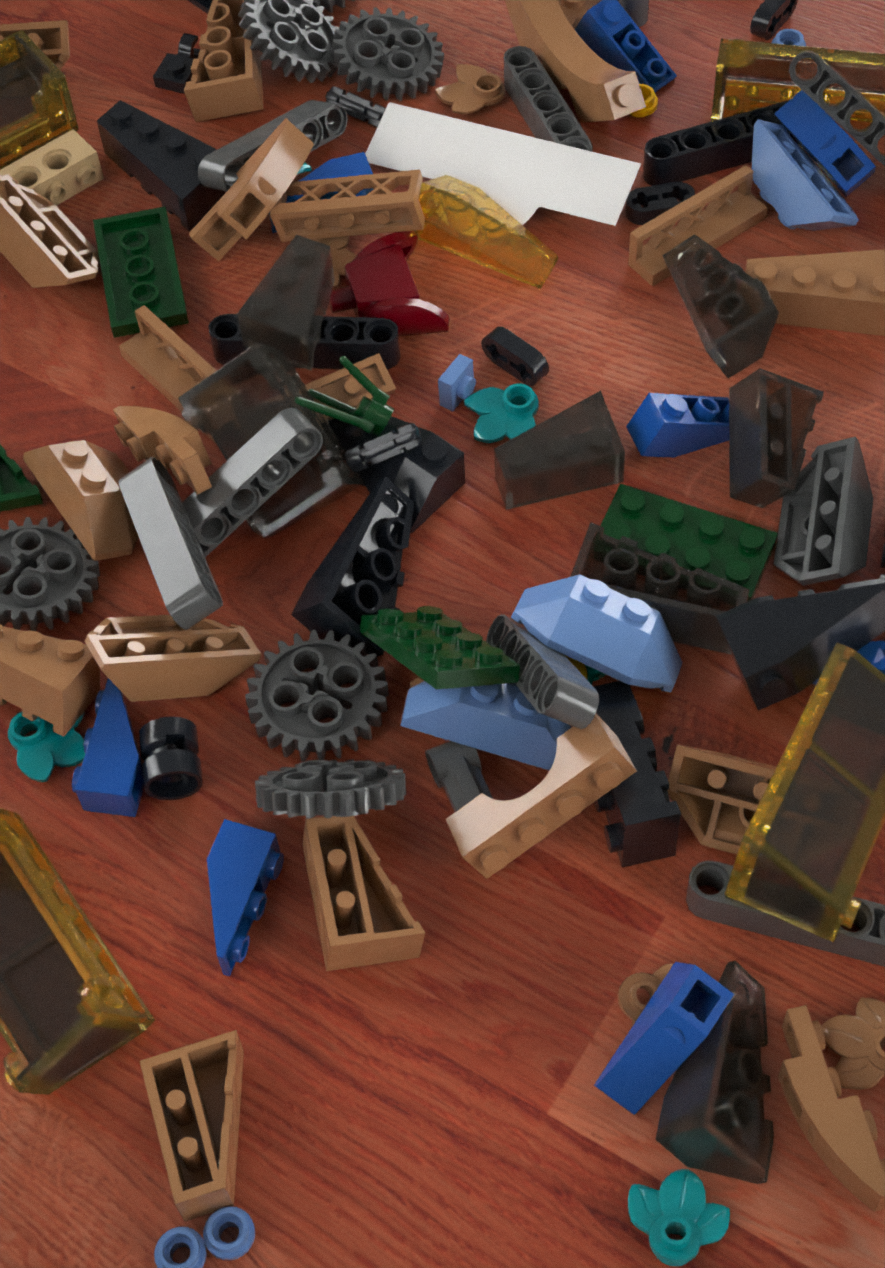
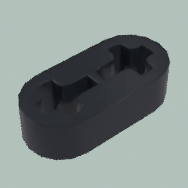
M765 0L753 16L750 26L751 34L765 40L772 38L793 14L798 0Z
M670 182L634 189L629 192L626 199V217L634 224L644 225L695 195V190L691 185L684 182Z
M496 327L481 341L484 353L494 364L528 386H534L549 372L548 362L542 353L504 327Z

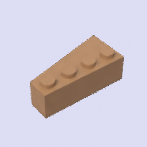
M212 0L206 19L208 27L206 33L201 34L199 41L200 52L198 59H194L191 66L192 78L191 81L186 82L184 93L195 122L263 110L261 51L251 50L250 47L253 44V40L245 39L243 35L246 29L239 26L242 18L238 14L242 9L241 5L244 0Z
M885 249L747 259L739 319L885 336Z

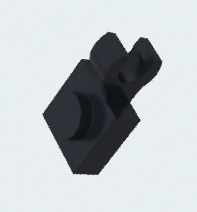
M187 33L182 35L177 55L167 53L153 75L155 87L185 94L186 82L191 81L192 78L191 66L193 60L198 59L200 49L194 48L198 41V36Z

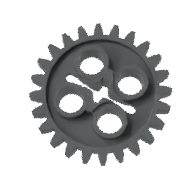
M244 0L241 5L242 9L238 14L242 18L239 26L246 29L243 37L253 40V44L250 47L251 50H260L262 52L260 60H271L273 70L278 67L283 68L285 77H288L292 72L299 82H301L304 76L310 83H313L316 78L323 82L326 77H332L338 66L332 64L333 55H331L334 32L339 30V27L331 25L334 19L333 16H324L322 13L324 11L323 6L315 7L313 0Z
M374 7L372 15H369L362 9L360 10L359 18L350 14L348 23L341 21L339 30H335L331 48V55H333L332 64L338 66V75H347V85L355 82L358 83L357 92H362L367 88L370 90L371 98H374L379 92L383 94L385 101H388L390 94H395L396 98L402 101L403 93H407L414 99L416 98L417 90L424 94L427 93L428 85L435 86L437 77L440 78L444 60V53L441 52L443 44L442 42H436L438 35L436 32L428 33V23L417 25V16L408 20L405 18V11L403 10L396 16L393 15L391 8H387L386 13L381 14L377 7Z
M26 517L24 525L18 527L13 520H9L8 530L3 531L0 528V624L5 626L8 622H12L13 628L18 630L21 629L23 624H29L30 630L36 631L38 623L43 622L50 630L54 629L53 619L56 618L69 623L70 610L82 614V602H93L92 591L99 589V561H94L72 529L65 532L63 521H59L53 527H48L46 517L40 521L39 525H33L30 517Z
M316 630L311 631L308 641H303L301 636L296 633L294 634V645L289 647L280 640L278 641L280 653L276 655L269 651L264 652L267 665L254 664L253 668L256 678L247 679L250 693L245 694L247 706L250 708L248 710L251 724H255L258 737L266 736L270 749L282 743L281 747L284 757H288L297 749L299 750L302 762L306 761L310 752H316L318 760H324L326 751L332 750L334 755L340 759L342 758V746L347 745L352 750L357 751V737L360 736L371 740L372 732L370 726H382L381 713L388 711L386 697L389 696L384 667H378L377 655L375 653L367 655L365 643L361 642L352 648L351 636L348 634L340 642H337L332 630L327 633L324 640H319ZM309 668L315 669V670H313V671H311V672H306V673H305V672H301V671H303V670H305V669H309ZM347 683L354 684L353 686L348 688L340 687L341 685ZM287 702L295 703L290 707H281V705ZM324 718H335L333 721L328 723L319 722Z
M335 759L330 761H305L295 764L294 768L280 767V771H268L267 775L259 776V780H255L256 803L258 808L263 807L264 812L273 811V815L287 814L289 818L306 816V819H310L317 815L331 818L332 816L350 817L368 814L369 809L384 810L385 805H396L397 801L404 800V795H406L405 773H403L402 768L397 769L396 765L385 766V762L375 763L371 760L354 761V759H349L345 762H338Z

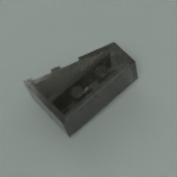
M296 234L237 313L244 346L312 371L314 364L313 356L316 344L320 340L323 316L326 315L335 280L330 246Z
M761 368L729 388L730 498L764 508L795 490L807 451L803 446L807 434L813 431L815 420L812 419L816 404L822 401L823 391Z
M601 391L494 448L495 480L506 510L622 483L624 480L625 450Z

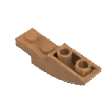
M285 118L237 171L238 180L189 233L191 239L217 261H220L242 236L247 240L290 186L307 159L314 143L291 121Z
M118 406L113 409L119 422L114 425L115 432L124 447L129 446L138 462L143 459L146 461L152 456L157 458L166 469L171 468L180 485L187 483L197 495L212 487L204 469L212 463L197 429L178 416L153 408Z
M807 1006L787 1009L782 1030L792 1058L783 1060L778 1075L787 1103L814 1151L833 1175L874 1212L883 1210L885 1208V1159L880 1160L874 1141L878 1139V1133L873 1115L869 1110L863 1111L858 1095L838 1099L842 1094L840 1080L834 1067L827 1068L822 1050H825L826 1047L824 1033L819 1021L811 1020Z

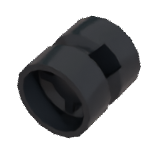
M174 716L158 718L143 725L139 731L141 758L144 760L142 764L144 791L150 797L160 800L182 799L198 792L202 787L203 779L200 758L197 756L199 745L196 725L186 718Z

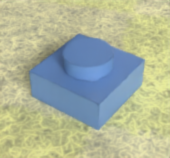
M459 354L438 379L440 406L453 412L463 399L465 400L473 393L476 379L474 378L472 359Z

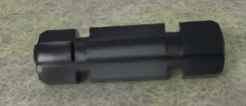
M332 86L325 95L326 102L342 105L346 109L347 115L363 122L369 120L368 123L375 127H378L386 107L379 104L373 106L374 103L351 92L346 94V90L337 86Z
M408 423L397 429L398 433L392 430L364 442L363 448L357 445L348 449L345 452L346 464L352 472H359L369 468L370 462L372 465L381 463L404 452L403 448L409 451L422 444L421 432L414 423Z

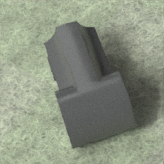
M449 741L425 750L428 766L434 781L439 788H444L454 812L481 793L493 799L481 774L482 767L476 748Z

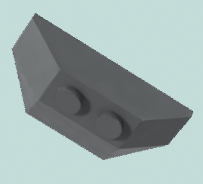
M856 436L817 446L811 455L813 460L800 471L783 497L773 564L777 569L803 586L843 578L866 567L874 498L860 443Z

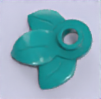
M512 384L505 390L495 387L484 388L471 394L464 400V405L480 415L474 427V439L477 441L494 443L507 436L513 443L520 444L531 437L535 430L536 424L533 416L538 411L539 400L532 388L526 384Z
M22 712L16 714L8 728V739L13 748L17 750L16 761L22 773L34 781L47 782L55 765L70 767L83 762L85 756L84 739L74 729L82 721L84 713L64 737L53 732L52 723L38 716L37 719L31 721L23 717ZM37 731L35 734L25 737L28 732Z
M680 1169L672 1172L662 1182L660 1190L641 1184H633L629 1190L627 1203L631 1222L639 1230L649 1235V1245L652 1252L666 1265L677 1267L687 1264L696 1257L700 1246L718 1242L728 1230L730 1209L721 1204L706 1203L703 1183L689 1169ZM667 1234H678L683 1239L673 1240Z

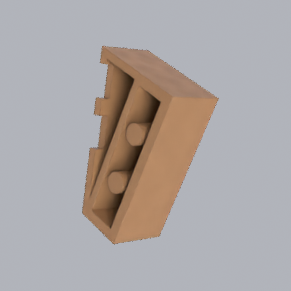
M0 624V705L3 706L9 702L21 708L22 716L31 721L37 719L38 716L52 723L53 732L64 737L101 690L99 665L88 646L78 640L58 639L42 635L37 631H23Z
M354 816L305 819L302 847L326 971L419 958L425 931L419 921L415 922L402 901L403 895L396 884H391L380 866V858Z

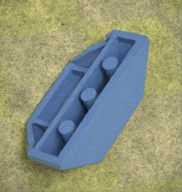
M759 119L756 121L753 130L752 149L753 181L760 189L759 194L762 199L771 204L778 212L779 221L784 226L793 230L801 228L816 231L855 226L859 221L856 213L804 149L793 140L787 129L780 124Z
M580 574L525 589L511 616L517 623L523 624L527 631L545 646L628 685L649 689L659 688L662 691L671 692L683 663L659 611L649 607L647 603L640 599L629 598L610 589L599 580L589 579Z
M423 681L408 690L400 726L546 770L551 769L555 759L556 738L571 728L566 723L538 713L515 683L435 689Z

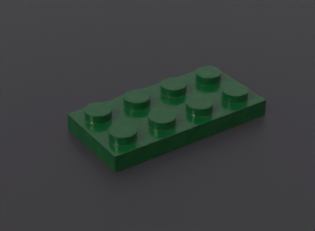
M166 206L93 220L113 337L116 338L140 332L135 310L143 305L168 327L188 324V315Z
M620 483L591 544L590 555L742 605L753 600L776 545L778 533Z
M422 606L417 608V612L404 613L397 609L378 610V615L361 616L360 632L435 689L518 683L520 670L518 663L504 655L502 649L492 647L482 640L483 637L481 635L472 633L464 628L460 621L453 620L445 615L443 610L438 607Z

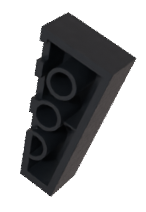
M121 100L97 120L105 154L130 177H135L140 181L142 188L149 195L154 194L162 202V206H166L167 212L171 215L174 213L180 218L181 224L188 231L193 229L226 193L225 191L204 187L198 178V167L201 160L217 149Z

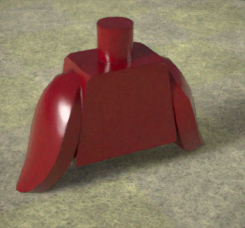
M414 231L394 232L368 244L344 267L346 286L327 291L332 314L353 309L356 317L390 319L397 325L399 336L448 332L450 321L449 315L441 308L420 300L417 287L406 261L414 251L418 241V235Z

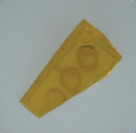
M449 175L422 182L418 200L425 217L423 230H413L418 235L419 240L541 289L558 261L556 253L479 187Z

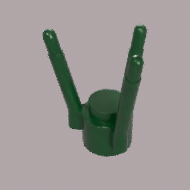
M341 356L339 362L373 396L371 399L363 396L357 407L354 408L326 394L309 389L307 394L310 397L326 405L302 397H296L294 400L297 405L354 425L376 436L382 433L394 411L393 407L386 404L390 395L378 389L345 356Z

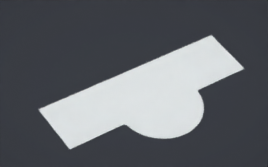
M391 102L388 103L365 153L368 162L398 171L420 169L422 177L433 180L432 203L440 220L453 231L473 238H492L510 233L526 223L539 207L616 226L641 166V163Z

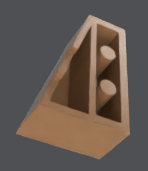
M237 1030L139 1061L174 1203L185 1222L213 1213L223 1207L234 1206L244 1049Z

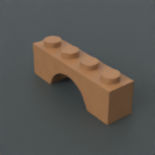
M595 714L593 720L586 728L579 729L573 726L556 738V755L552 767L545 778L533 790L512 800H495L481 793L445 819L462 858L486 879L503 869L511 861L542 841L550 833L637 772L617 735L597 714Z

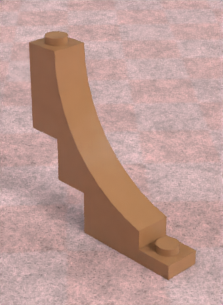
M505 0L519 45L530 48L537 57L540 56L544 69L558 90L568 89L579 123L616 120L646 107L636 72L618 69L608 64L590 49L570 24L557 0Z

